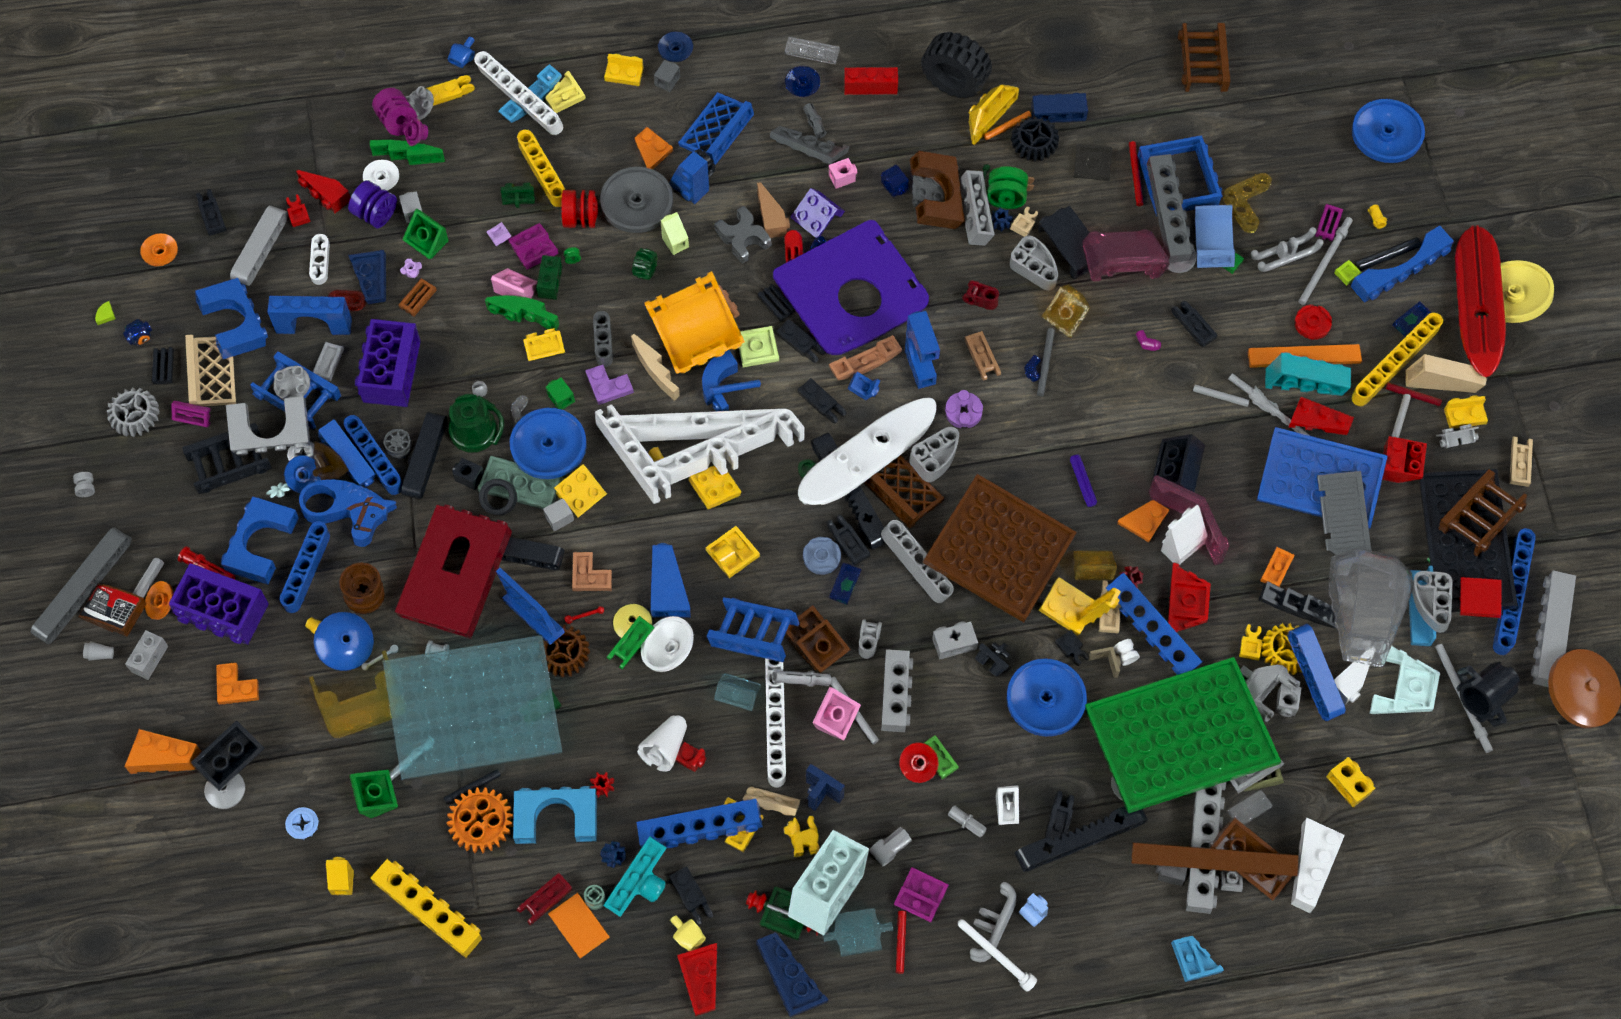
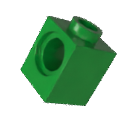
M562 377L552 380L546 386L547 396L557 409L563 410L575 402L573 392Z

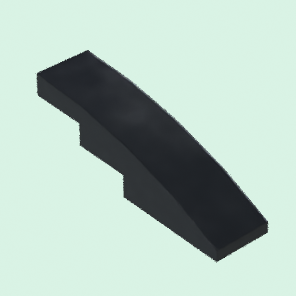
M1268 581L1263 584L1259 601L1281 611L1334 629L1337 628L1342 612L1309 594L1304 596L1290 588L1282 589Z

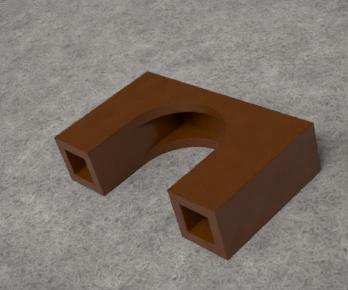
M918 151L910 158L912 175L935 180L944 191L945 202L924 199L916 207L917 224L956 229L964 222L965 218L957 159L954 156Z

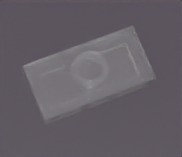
M1259 790L1230 808L1227 812L1232 819L1235 817L1245 825L1271 809L1273 805L1263 791Z

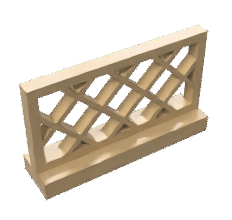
M185 335L189 404L198 406L236 404L233 357L227 358L230 363L223 368L218 364L222 356L216 347V337L193 338V335ZM206 343L210 347L205 352H202L198 348V344ZM213 349L220 354L215 360L208 356ZM204 358L211 363L205 369L199 365V362ZM213 366L221 370L216 376L208 372ZM224 373L230 377L226 384L218 380ZM205 374L212 379L207 385L200 382V379ZM215 382L222 387L217 393L210 389ZM226 390L232 395V399H222L219 395ZM207 391L213 397L210 400H201V395Z

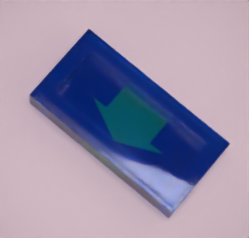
M1419 301L1394 321L1393 326L1406 337L1432 312Z
M843 563L829 599L848 605L861 574V569Z

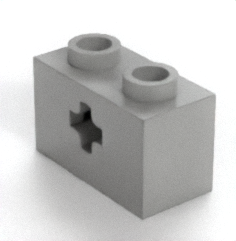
M961 621L952 627L947 628L943 626L933 631L932 639L939 660L977 650L978 641L971 622Z
M145 630L125 665L132 673L149 680L168 645L162 637Z

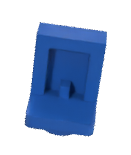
M856 372L847 389L867 400L872 396L875 397L878 393L880 380L875 379L872 381L861 373Z

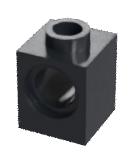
M461 458L460 462L456 463L452 470L456 482L476 490L484 474L482 466L464 458ZM466 471H470V472H471V473L468 474V475H463V473L466 472Z

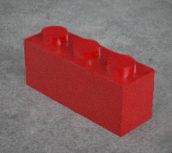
M898 67L844 69V95L897 94Z

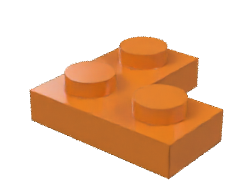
M237 663L216 665L217 702L219 705L259 700L257 679L238 681Z

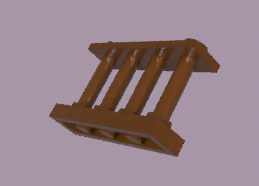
M1183 23L1182 29L1178 31V41H1181L1184 71V74H1182V85H1185V92H1189L1191 83H1217V85H1220V92H1228L1230 72L1225 23H1218L1216 30H1213V32H1187V24ZM1188 39H1213V41H1216V45L1188 46ZM1214 53V55H1217L1216 61H1190L1189 54ZM1190 68H1216L1219 74L1217 76H1191Z
M1490 469L1441 519L1439 530L1443 533H1446L1449 529H1455L1475 543L1474 555L1476 556L1481 551L1485 552L1491 545V540L1517 512L1521 513L1527 506L1525 503L1527 495L1524 493L1517 500L1495 485V473ZM1486 490L1492 491L1512 505V507L1505 513L1483 497V493ZM1473 503H1479L1499 517L1500 520L1493 526L1473 512L1471 506ZM1461 516H1467L1487 530L1488 533L1481 539L1458 523V519Z

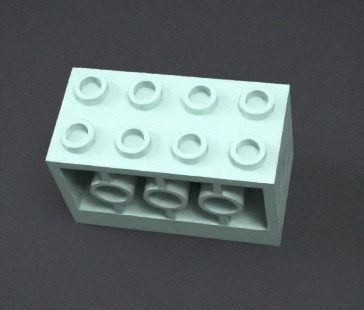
M833 830L793 887L788 916L825 935L862 879L869 848Z

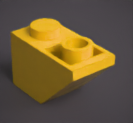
M342 857L326 860L327 883L331 895H352L354 870L349 862Z

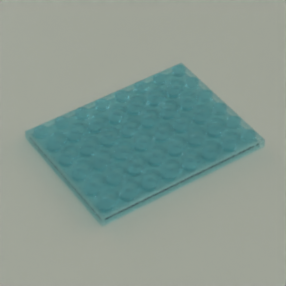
M542 635L383 661L401 780L562 753Z

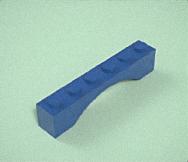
M1438 226L1425 235L1420 250L1409 261L1389 269H1368L1354 278L1351 288L1364 303L1370 299L1374 300L1384 290L1387 292L1393 288L1397 282L1402 283L1410 274L1418 273L1426 264H1433L1439 256H1446L1451 251L1454 241L1441 226Z

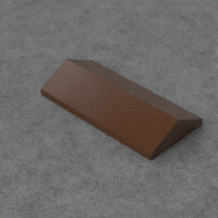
M1235 817L1218 833L1210 848L1278 853ZM1238 872L1272 901L1293 877L1288 875Z

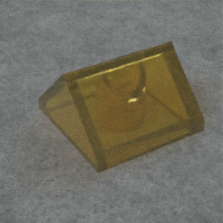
M1073 551L1075 580L1114 579L1117 565L1112 551Z

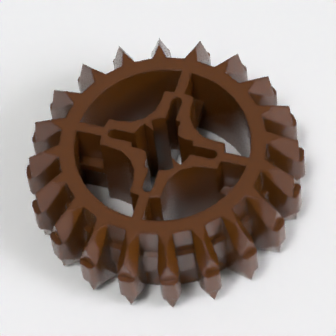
M566 625L562 626L565 633L553 642L555 649L551 652V655L548 656V650L552 644L549 645L544 639L538 642L539 648L536 650L537 654H540L537 658L538 661H542L540 663L541 667H546L547 673L553 671V676H557L560 673L562 678L565 676V673H568L570 677L572 676V671L579 673L578 667H585L584 662H588L589 657L587 655L590 654V649H588L589 642L585 641L586 636L581 635L579 629L574 632V627L572 626L567 630ZM579 646V652L574 659H572L571 654L575 651V648ZM560 648L567 650V655L562 652L560 653Z

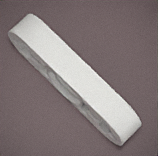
M324 234L315 235L311 242L309 274L312 282L317 285L325 283L328 278L330 244L327 236ZM320 241H323V243L321 244V249H322V250H319V246H318V244L320 243ZM316 257H325L322 262H315ZM318 269H320L321 275L319 278H316Z

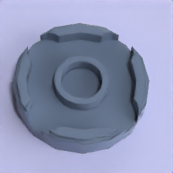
M828 537L814 538L803 549L804 564L809 571L815 574L825 575L831 573L840 564V548L837 543Z

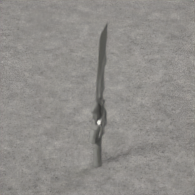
M1231 374L1228 380L1249 394V398L1253 400L1252 403L1260 407L1261 410L1270 412L1272 416H1277L1281 419L1282 423L1289 426L1291 419L1279 410L1277 403L1267 400L1264 393L1256 386L1252 388L1236 375ZM1299 426L1292 428L1296 433L1310 436Z

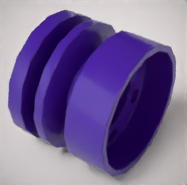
M365 180L352 194L348 209L351 214L364 219L365 222L373 227L381 228L394 213L397 198L387 190H381L380 186L370 180Z

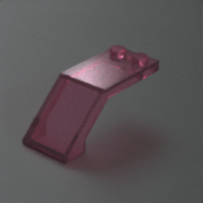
M1158 475L1154 476L1149 490L1152 500L1182 514L1189 507L1191 509L1196 505L1200 507L1207 533L1205 545L1214 564H1221L1228 551L1229 542L1226 537H1223L1205 497Z

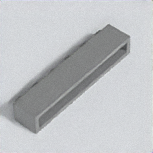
M1553 570L1544 579L1543 587L1546 590L1541 598L1543 611L1540 612L1538 618L1541 626L1536 634L1538 647L1535 648L1533 654L1536 662L1531 670L1533 684L1548 687L1549 673L1553 663L1557 658L1566 653L1576 580L1575 575Z

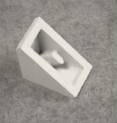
M1018 786L998 787L995 796L999 825L1019 824Z

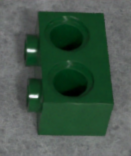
M542 255L537 282L539 298L557 300L563 269L561 257Z

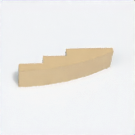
M633 334L631 336L632 345L642 365L657 385L675 401L680 396L679 387L670 381V371L662 365L661 355Z

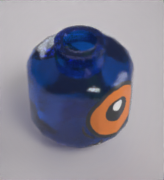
M136 319L124 327L125 332H123V335L130 345L140 346L151 339L150 332L153 330L147 321L143 323L142 320Z

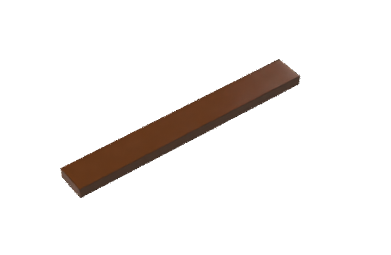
M1132 842L1131 863L1288 876H1297L1299 855Z

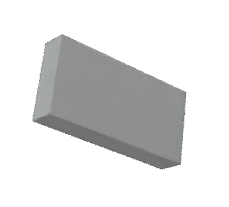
M325 342L313 373L327 381H331L344 348Z

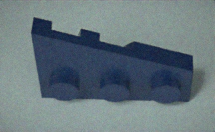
M380 250L348 255L366 302L368 304L386 302L385 251Z

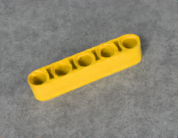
M529 130L520 131L517 135L520 151L551 204L555 207H562V191L565 190L562 182L533 133Z

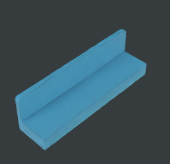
M1429 566L1426 571L1433 572V566ZM1409 570L1408 592L1411 645L1431 646L1436 639V631L1421 617L1412 594L1414 577L1420 571ZM1422 580L1417 581L1420 585H1426V582Z

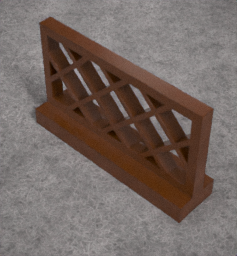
M900 455L896 458L897 464L889 463L883 468V474L876 473L863 483L910 529L916 524V521L942 503L944 497L929 482L924 481L916 470ZM886 467L897 468L896 475L886 474ZM899 469H907L910 472V476L899 475ZM886 479L896 480V486H889L886 483ZM899 480L910 481L909 488L899 487ZM912 481L920 482L923 485V489L912 488ZM899 492H908L909 499H902L899 496ZM912 493L923 494V501L912 500ZM926 494L933 495L937 500L934 502L925 501ZM912 504L922 505V511L917 514L912 509Z

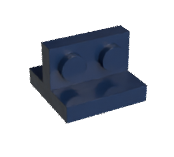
M809 765L806 770V783L811 785L807 792L809 794L807 798L808 807L816 811L826 795L840 804L844 798L845 785L814 765Z

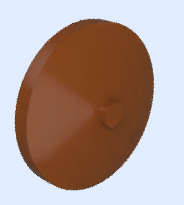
M1576 649L1561 655L1553 663L1548 678L1549 693L1554 706L1567 721L1578 727L1595 728L1608 723L1614 718L1621 703V686L1614 669L1602 656L1590 650Z

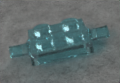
M875 908L840 913L835 918V932L825 933L823 941L836 940L841 957L882 950L881 932L893 931L892 922L880 924L876 918Z

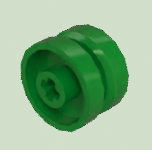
M1006 166L993 169L988 178V202L1002 209H1016L1023 206L1027 200L1028 175L1016 167Z

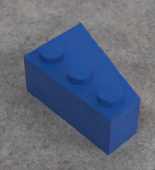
M692 152L678 166L669 182L670 186L678 191L686 201H691L693 204H696L709 191L708 163L695 152Z

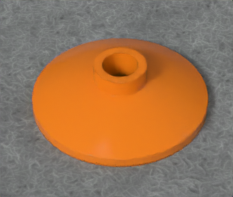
M162 233L148 237L141 246L143 260L152 266H164L170 263L178 252L175 239L170 235Z
M159 581L149 589L145 599L147 603L145 610L151 619L160 620L170 611L169 602L173 596V589L169 583Z

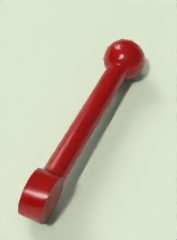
M599 606L596 610L572 617L568 615L565 617V622L571 624L573 620L596 613L602 614L604 607Z

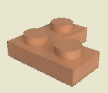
M573 552L572 590L612 591V570H593V552Z

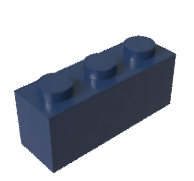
M1086 93L1040 94L1033 96L1031 103L1032 118L1035 115L1037 119L1043 116L1044 121L1049 120L1050 123L1086 121L1088 114Z

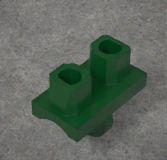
M506 183L504 187H501L502 205L515 204L516 208H520V204L535 203L534 186L531 183H523L522 186Z

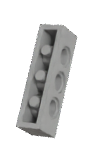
M966 170L959 181L961 183L960 191L963 199L962 207L965 215L964 221L969 245L985 246L994 236V229L983 172Z
M886 649L881 731L905 732L906 726H910V714H907V707H911V695H908V688H912V676H909V670H913V658H909L910 651ZM899 669L903 671V674L896 675L894 671ZM900 688L903 692L896 694L892 690ZM899 707L902 711L895 713L892 711V708Z

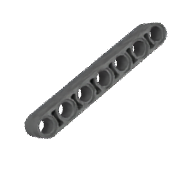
M115 527L111 528L31 628V634L46 644L52 643L91 595L97 584L103 580L127 550L132 540L131 537Z

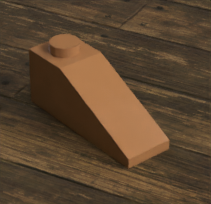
M757 183L764 230L770 238L785 236L787 229L790 228L789 218H785L784 210L762 183Z

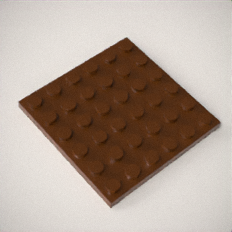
M977 474L922 563L1024 623L1077 532Z

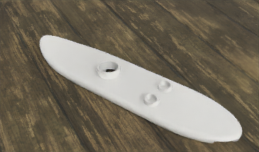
M921 398L890 411L823 458L802 479L798 488L799 500L803 501V504L824 505L838 500L853 491L908 450L925 434L936 413L935 400L932 398ZM883 436V440L887 439V442L881 443L876 437Z

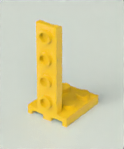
M1058 577L1039 611L1069 631L1072 630L1078 636L1085 625L1090 622L1093 623L1097 617L1101 618L1104 613L1107 614L1111 608L1114 609L1120 600L1118 596L1121 591L1112 588L1098 599L1093 600Z

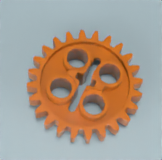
M477 787L475 793H472L469 789L468 796L461 793V801L458 799L454 800L457 806H450L453 813L447 814L448 818L451 819V821L447 822V825L452 827L448 831L450 834H454L452 837L453 841L459 840V847L465 844L466 851L472 847L474 853L477 852L478 848L484 853L486 847L490 851H493L492 845L494 844L500 847L499 840L506 842L504 834H511L507 827H513V823L508 820L513 819L514 816L509 813L512 811V808L507 806V799L502 800L503 796L501 793L496 796L494 789L489 794L486 787L483 792H480ZM482 803H487V804H488V806H487L486 809H484V810H479V809H478V807H479L480 804H482ZM470 815L471 819L469 821H461L463 816ZM481 818L484 821L480 823L479 821H477V819ZM497 818L500 820L495 826L489 824L492 819ZM480 830L483 832L480 837H473L475 831Z

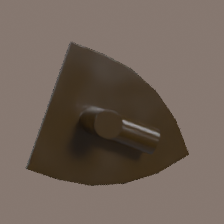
M315 441L313 456L316 469L313 470L315 477L319 476L321 480H338L349 471L345 462L334 449L324 443Z

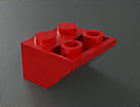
M1389 436L1383 449V455L1388 457L1382 480L1401 483L1422 479L1427 443Z

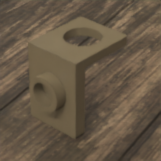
M1113 647L1090 651L1089 661L1108 657L1113 677L1118 678L1121 661L1119 656L1115 655Z

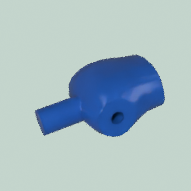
M468 37L464 45L454 43L447 58L448 61L460 68H463L468 62L472 61L475 52L470 47L475 41L474 38Z

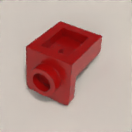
M684 742L675 761L696 772L698 767L702 768L706 761L705 750L702 748L698 750Z

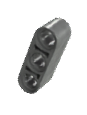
M598 311L593 316L595 355L598 365L607 367L613 362L611 323L607 312Z

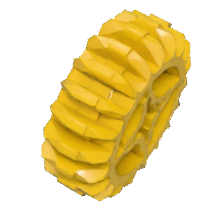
M1283 623L1280 624L1279 628L1275 625L1272 631H1267V636H1264L1262 640L1264 642L1261 646V649L1264 650L1262 656L1267 657L1265 663L1283 665L1287 668L1288 673L1290 671L1292 675H1295L1297 671L1301 673L1302 671L1288 639V632L1295 628H1292L1291 623L1287 625V628ZM1275 640L1278 641L1277 645L1279 646L1277 652H1275L1273 648V642Z

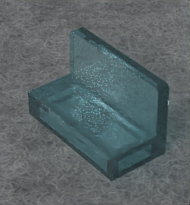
M724 673L718 682L714 700L752 711L761 684Z

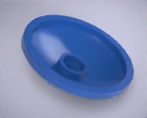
M338 612L329 615L318 625L314 634V649L318 658L326 666L334 670L349 671L358 668L369 658L373 649L374 639L371 628L364 619L350 612ZM343 636H347L349 638V642H344L342 639Z

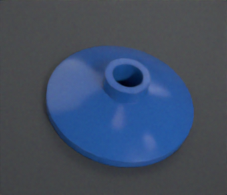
M302 455L292 458L287 463L284 470V478L290 489L301 493L307 485L321 481L319 476L315 477L313 475V470L316 469L313 458ZM299 472L303 474L302 479L298 477Z

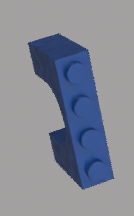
M238 278L195 291L196 302L202 315L223 309H232L241 313L245 318L239 327L215 335L216 345L222 359L266 346V338H268L266 329L264 327L261 328L259 314L254 313L253 302L251 298H247L246 287L240 283Z
M269 296L268 315L276 334H295L298 317H315L325 321L332 335L351 334L352 317L345 297Z
M926 311L913 312L911 315H908L905 353L918 389L936 384L937 375L931 360L939 359L940 348Z
M252 497L251 501L245 506L243 518L238 521L235 535L229 541L227 553L225 552L222 556L221 564L224 570L269 585L276 567L272 560L248 552V539L255 531L262 528H273L292 534L299 518L296 510Z

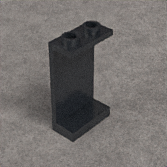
M1070 206L1060 208L1053 215L1045 216L1039 221L1038 232L1042 233L1045 231L1071 266L1070 276L1073 280L1104 264L1106 253Z

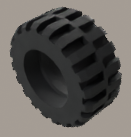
M943 32L935 36L921 60L922 71L926 74L928 81L930 80L932 85L938 87L940 91L946 92L950 96L954 95L956 98H970L977 95L992 72L990 56L988 53H985V49L982 46L980 47L975 40L973 41L970 37L962 36L961 33Z

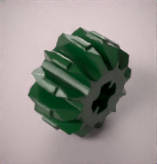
M640 248L636 252L632 263L633 275L639 279L649 280L654 275V271H656L657 253L647 248Z

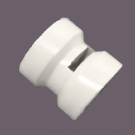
M1131 639L1123 640L1113 647L1116 654L1121 656L1120 661L1123 666L1135 662L1140 657L1138 652L1133 650L1134 644Z

